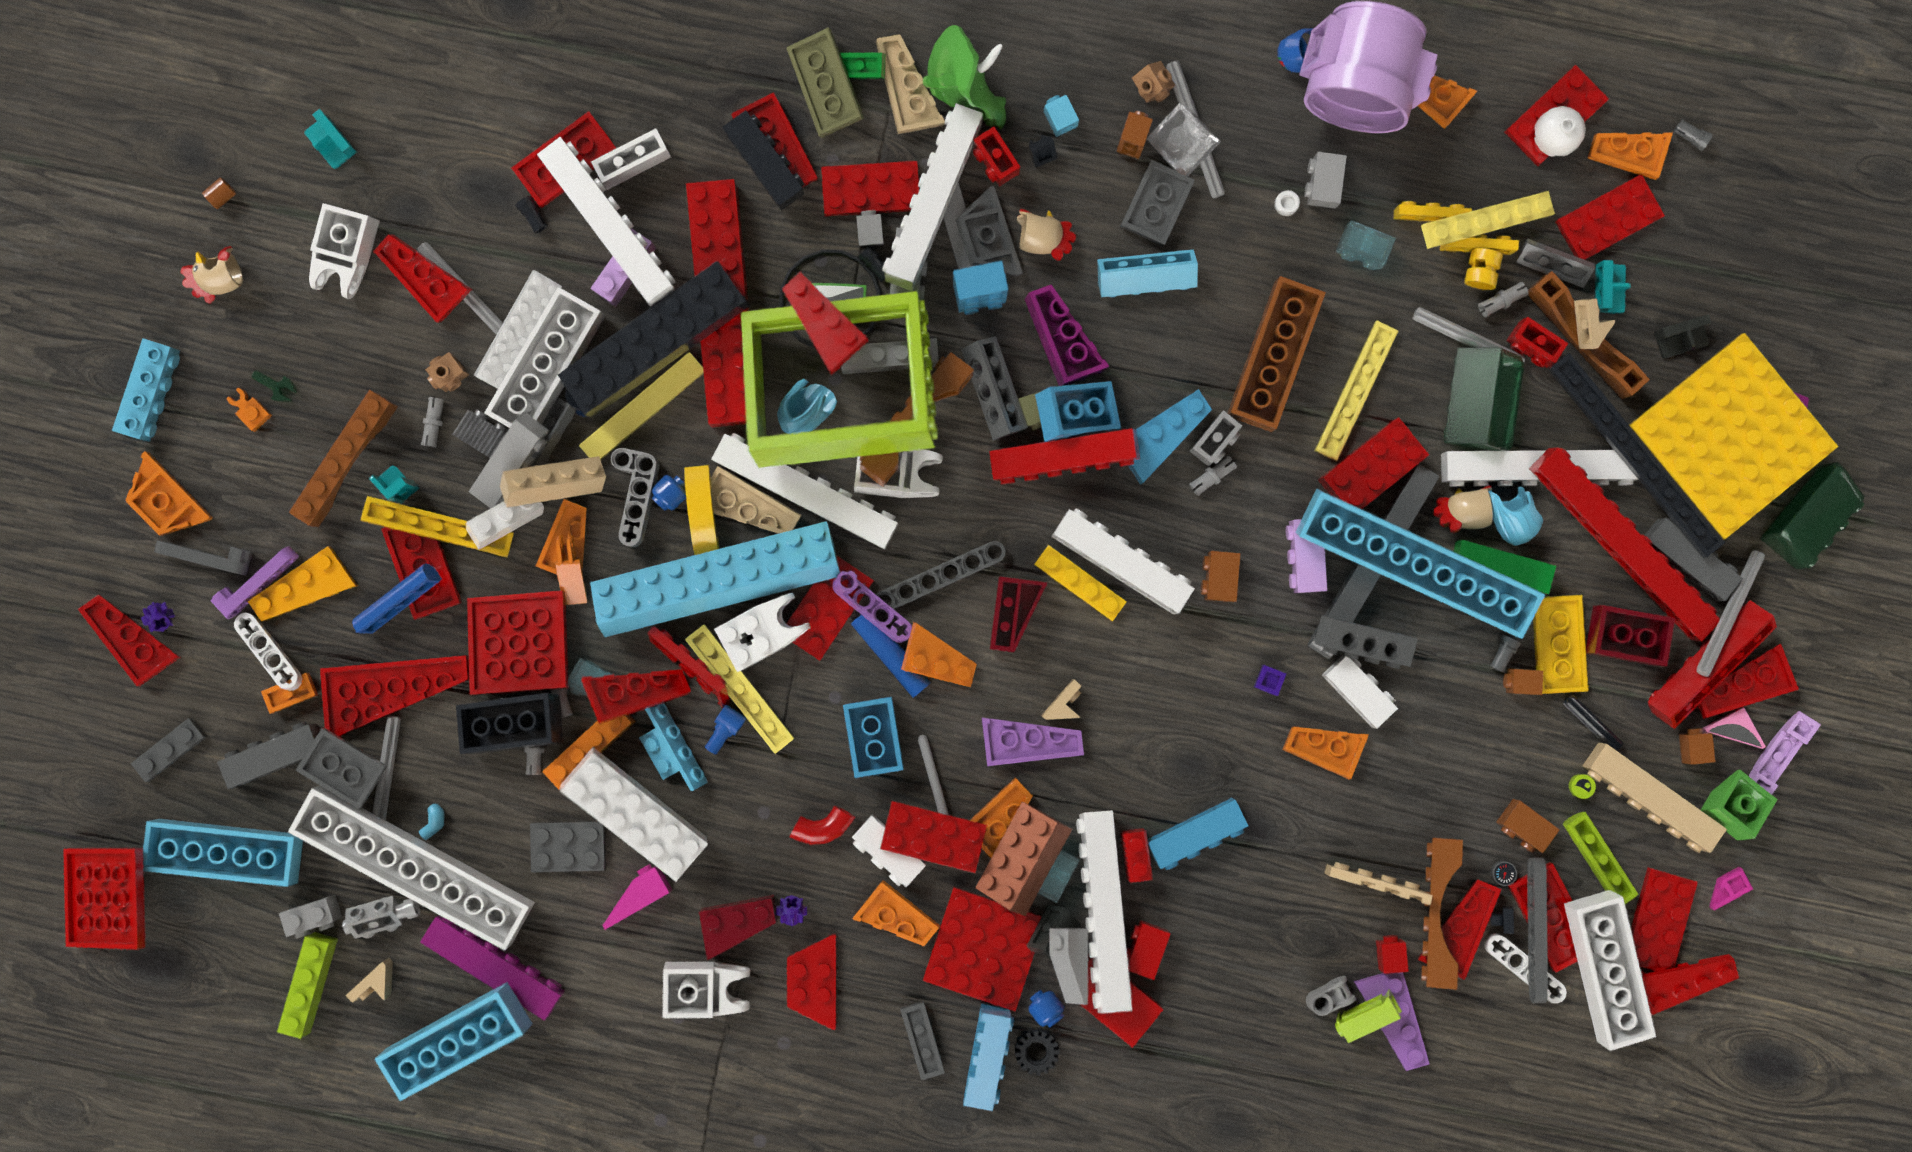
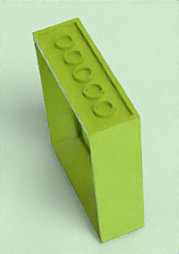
M917 291L831 301L852 324L906 317L914 420L767 437L761 335L804 330L805 328L792 306L741 312L748 451L758 468L935 448L934 439H938V430L934 420V416H936V406L932 393H934L933 378H931L932 359L928 347H931L930 335L927 333L929 319L928 312L925 309V302L920 300Z

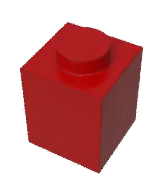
M1397 935L1383 936V940H1376L1378 968L1382 973L1409 972L1405 941L1400 938L1398 939Z

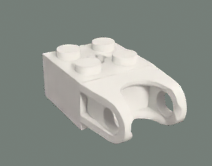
M323 203L310 249L312 251L309 274L311 288L321 290L329 277L337 272L340 276L341 295L347 299L354 297L368 267L380 220Z
M925 449L899 452L898 470L884 487L860 470L861 461L859 459L861 456L857 457L854 493L898 498L934 497L939 495V488L923 482L918 476V471L923 466L942 463L943 456L941 454Z
M793 593L757 605L714 629L737 672L745 670L780 651L811 628L809 622L797 627L789 626L784 622L782 611L795 598ZM752 634L754 639L748 642L747 635Z
M665 962L663 969V1018H713V1016L741 1013L749 1010V1001L731 996L726 987L734 980L749 977L750 968L719 962ZM686 986L692 987V993H687L684 988Z

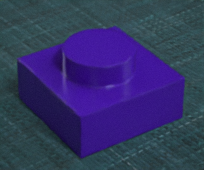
M1262 665L1254 688L1278 696L1286 673Z

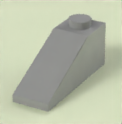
M1050 928L1049 954L1065 1002L1086 1005L1088 1004V929Z

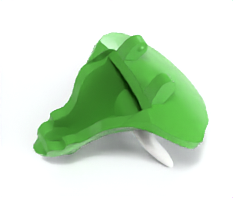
M956 25L949 26L933 47L928 62V76L923 78V85L930 88L933 96L954 108L957 103L981 112L987 126H995L998 129L1003 128L1006 121L1004 108L1006 98L994 96L985 81V71L992 66L1003 45L999 44L994 47L986 59L978 64L979 56L962 28Z

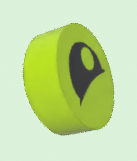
M1577 774L1569 782V790L1577 798H1589L1596 789L1594 780L1585 774Z

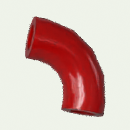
M834 805L831 812L822 820L813 821L800 816L789 837L809 845L827 844L842 836L852 824L855 816Z

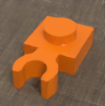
M237 388L236 391L240 394V399L235 401V399L228 396L227 401L229 404L240 408L235 414L251 431L255 432L272 414L256 398L252 397L248 400L247 392Z

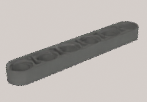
M997 541L989 542L884 589L876 595L878 597L884 594L888 595L892 601L890 607L896 609L999 563L1005 556V547ZM993 545L999 546L1002 551L1001 556L998 559L990 558L988 556L989 547ZM975 555L979 558L980 564L976 569H970L966 566L965 561L968 556ZM948 565H953L957 568L958 574L953 579H948L944 576V568ZM925 575H932L935 578L936 583L933 588L926 589L922 586L921 581ZM903 585H910L914 591L912 597L908 599L902 598L899 593L900 588ZM879 609V610H878V611H880V612H884V613L886 612V611L883 610V609Z
M1529 858L1527 862L1529 997L1532 1003H1546L1548 999L1546 864L1543 858Z

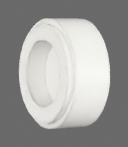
M1289 190L1281 192L1275 199V209L1283 216L1294 214L1300 205L1298 195Z

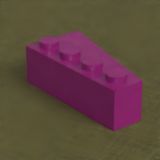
M1052 285L1028 293L1024 300L1059 386L1075 383L1101 373L1109 367L1105 359L1103 360L1097 352L1093 342H1090L1084 334L1083 328L1078 321L1076 322L1072 317L1068 307Z

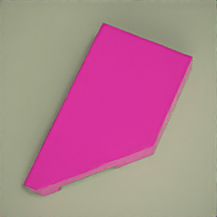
M1737 867L1717 878L1709 905L1711 910H1716L1753 890L1741 867Z

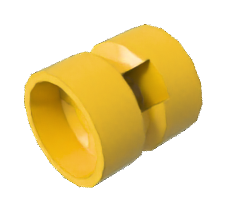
M1485 248L1472 249L1469 259V265L1472 267L1467 269L1464 283L1472 288L1482 290L1496 289L1499 276L1496 270H1499L1501 267L1503 254Z

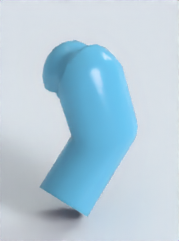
M432 804L427 809L429 813L428 824L419 830V834L424 840L429 839L444 826V810L439 804Z

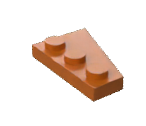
M1434 75L1429 85L1431 87L1430 95L1418 107L1445 129L1477 91L1471 88L1466 89L1457 85L1455 81L1450 79L1447 81Z
M1673 132L1663 134L1597 133L1593 138L1587 158L1657 180L1660 177Z
M563 499L537 561V567L557 575L555 566L556 561H558L557 536H562L564 560H569L567 539L568 535H572L574 559H581L583 572L587 508Z
M913 622L901 670L971 687L977 664L919 624Z
M1292 727L1282 750L1349 780L1352 779L1369 734Z
M1016 777L970 820L987 825L982 849L990 858H992L1020 804L1022 802L1029 804L1032 798V794Z
M882 880L852 918L858 922L863 921L871 924L874 928L892 932L898 937L922 946L926 945L940 927L937 922L884 880Z

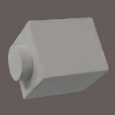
M876 210L861 211V216H856L859 246L884 245L881 214H876Z

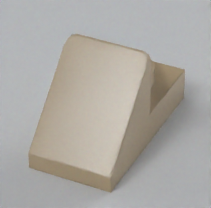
M1597 299L1576 300L1574 305L1579 349L1598 348L1614 325L1615 320L1599 321L1600 311Z
M1072 679L1041 716L1046 720L1080 718L1066 703L1068 701L1073 703L1081 694L1079 691L1081 685Z
M388 958L380 963L346 995L352 1003L359 998L363 1001L374 990L383 1000L389 998L392 992L393 961Z

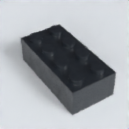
M544 693L456 705L460 754L474 755L564 743L560 694Z

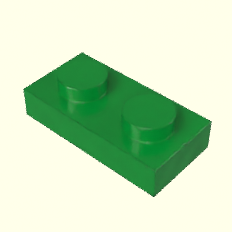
M840 53L849 79H885V53Z

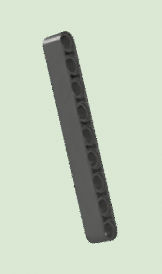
M1421 464L1416 465L1410 471L1382 519L1408 530L1436 484L1439 475ZM1355 563L1324 616L1353 622L1381 574ZM1317 627L1307 646L1330 659L1333 654L1323 652L1322 646L1314 644L1318 631Z

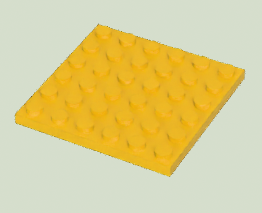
M1745 333L1740 334L1630 424V427L1723 539L1729 537L1838 447Z

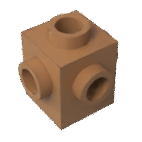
M1161 61L1148 64L1132 77L1139 94L1145 99L1146 103L1154 100L1157 102L1164 100L1170 95L1168 91L1176 86L1172 80L1171 73L1164 67Z
M450 352L443 357L438 356L429 363L430 366L425 369L430 375L427 378L430 384L436 390L439 388L445 392L457 389L462 384L461 381L469 375L456 356Z

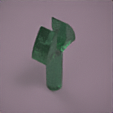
M257 370L251 375L252 379L273 391L271 400L277 402L292 401L288 397L283 396L280 388H288L297 393L292 381L283 376L281 381L277 382Z

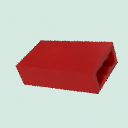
M1088 953V1004L1080 1005L1133 1048L1160 1015L1163 1008L1129 979L1132 1011L1098 1013L1097 1008H1094L1093 993H1096L1095 983H1092L1090 969L1094 968L1093 958H1090Z

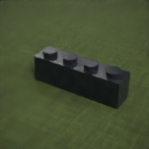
M745 110L722 128L782 211L804 195L802 187L805 184L797 173L793 175L788 167L791 165L784 154H777L774 149L777 145L769 134L764 136L761 132L762 124L754 114L750 116Z

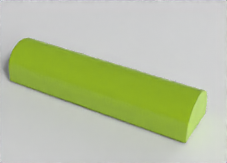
M1580 812L1565 820L1563 826L1604 890H1611L1621 895L1624 904H1627L1639 895L1587 813Z

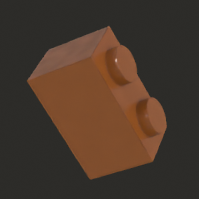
M1140 111L1129 112L1116 152L1139 159L1153 119L1148 118L1146 113Z
M1209 551L1208 556H1204L1203 570H1206V580H1202L1201 594L1205 595L1204 600L1237 602L1240 553Z
M1512 799L1497 820V823L1502 826L1501 831L1512 839L1516 836L1522 841L1520 845L1531 853L1534 851L1544 853L1560 830L1523 802Z

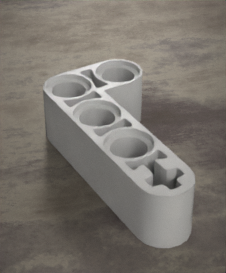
M619 448L612 453L611 463L618 470L632 474L620 525L619 539L626 546L637 547L642 544L645 537L653 501L651 498L653 496L652 487L657 483L660 464L651 454ZM622 454H628L629 462L625 466H620L618 463V459ZM646 459H651L653 462V467L649 471L642 470V463ZM645 482L648 486L647 492L643 495H638L636 491L637 486ZM640 506L642 508V515L634 519L631 511L634 507ZM629 521H631V522H633V523L640 524V526H639V527L634 526V528H633L632 525H628V524H629ZM633 530L637 537L636 539H631L630 542L626 535L627 533H632Z

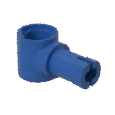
M725 705L714 722L716 723L715 731L705 748L711 753L717 754L727 738H731L732 735L735 736L747 718L730 706Z

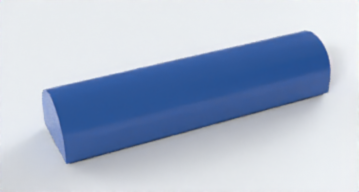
M427 563L415 570L352 620L356 632L373 634L439 583L441 577L437 570Z
M860 615L851 623L852 627L912 698L931 683L924 675L901 670L905 656L904 649L863 615Z

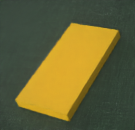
M1582 595L1544 597L1533 617L1536 670L1543 671L1542 694L1588 692Z

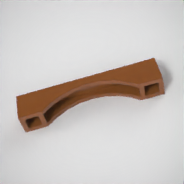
M1553 271L1544 275L1528 289V296L1621 399L1632 396L1650 380L1634 361L1619 352L1605 339L1598 348L1579 349L1574 299L1569 289Z
M952 352L946 358L942 356L935 365L937 370L931 376L934 382L933 401L937 402L944 398L958 395L973 377L974 369ZM912 394L905 402L906 408L902 413L896 412L890 422L914 419ZM899 452L861 456L859 459L861 461L860 470L884 487L898 470Z
M369 390L289 513L307 525L319 528L331 510L337 492L350 468L369 442L386 426L398 406L380 394Z
M1432 838V843L1427 842L1426 857H1431V867H1426L1425 882H1430V892L1427 893L1433 897L1430 905L1424 904V906L1429 907V917L1424 916L1423 931H1428V941H1423L1422 956H1427V966H1422L1421 981H1426V987L1457 990L1458 964L1444 942L1440 926V907L1448 882L1462 865L1463 840Z

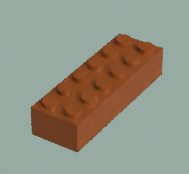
M1279 276L1274 282L1227 413L1232 418L1269 432L1277 429L1326 292Z

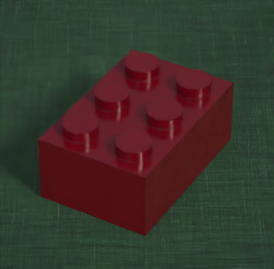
M1595 605L1592 609L1586 653L1653 666H1667L1675 618L1606 605Z

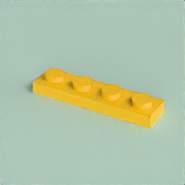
M1049 545L1034 564L1111 621L1115 619L1127 602Z

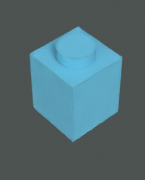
M1057 95L1047 100V104L1044 106V114L1056 137L1078 127L1079 119L1067 95L1062 97Z

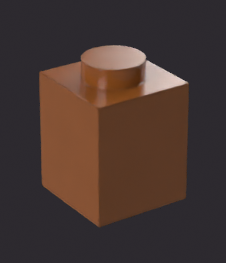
M1507 669V674L1505 673L1503 677V686L1506 688V693L1542 695L1543 671Z
M1703 728L1687 729L1688 733L1679 734L1682 763L1692 765L1715 762L1712 733L1703 732Z

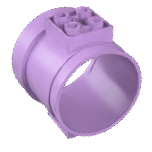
M1356 1L1338 6L1333 11V14H1330L1311 31L1299 74L1309 79L1304 96V104L1307 109L1318 118L1330 124L1358 132L1390 133L1404 128L1408 123L1411 109L1428 99L1431 92V87H1429L1430 81L1437 70V65L1435 64L1437 54L1423 49V42L1427 34L1425 25L1411 13L1384 3Z

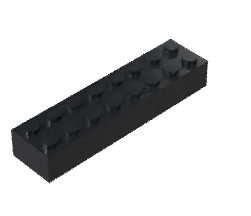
M717 260L560 372L558 377L583 414L594 418L751 305L725 267Z

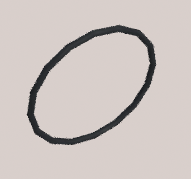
M822 249L803 256L788 270L780 287L779 308L784 307V292L782 288L787 285L792 272L805 260L821 254H840L857 261L870 274L877 296H881V289L875 274L858 257L843 250ZM871 321L869 328L863 332L865 336L873 330L876 321ZM790 331L801 343L816 349L814 343L803 339L796 331Z

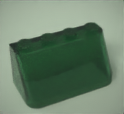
M1458 348L1457 356L1454 360L1455 370L1451 382L1450 403L1447 407L1448 418L1444 429V443L1469 448L1509 451L1514 441L1524 372L1523 359L1521 356L1503 348Z
M1839 462L1820 465L1759 539L1796 570L1804 569L1805 567L1809 569L1818 561L1819 558L1817 556L1820 552L1827 549L1833 543L1835 534L1842 531L1849 524L1848 519L1850 516L1864 506L1863 500L1865 496L1846 468Z

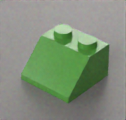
M1737 770L1710 793L1701 811L1727 829L1726 832L1737 841L1755 839L1778 799L1743 771Z

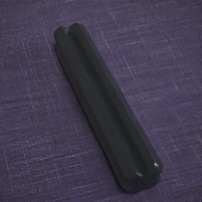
M1570 695L1564 700V706L1604 744H1608L1616 751L1623 746V742L1576 696Z

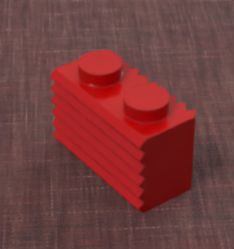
M1140 828L1121 831L1122 837L1120 839L1122 840L1121 844L1123 845L1122 849L1125 855L1123 858L1126 865L1124 867L1127 874L1126 878L1131 883L1153 880L1146 830Z

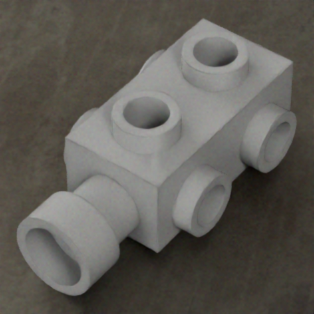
M394 896L348 908L346 909L345 920H343L344 932L352 934L355 939L359 937L367 939L380 931H395L402 925L403 918L411 919L420 916L419 903L412 899H407L403 903L398 904Z

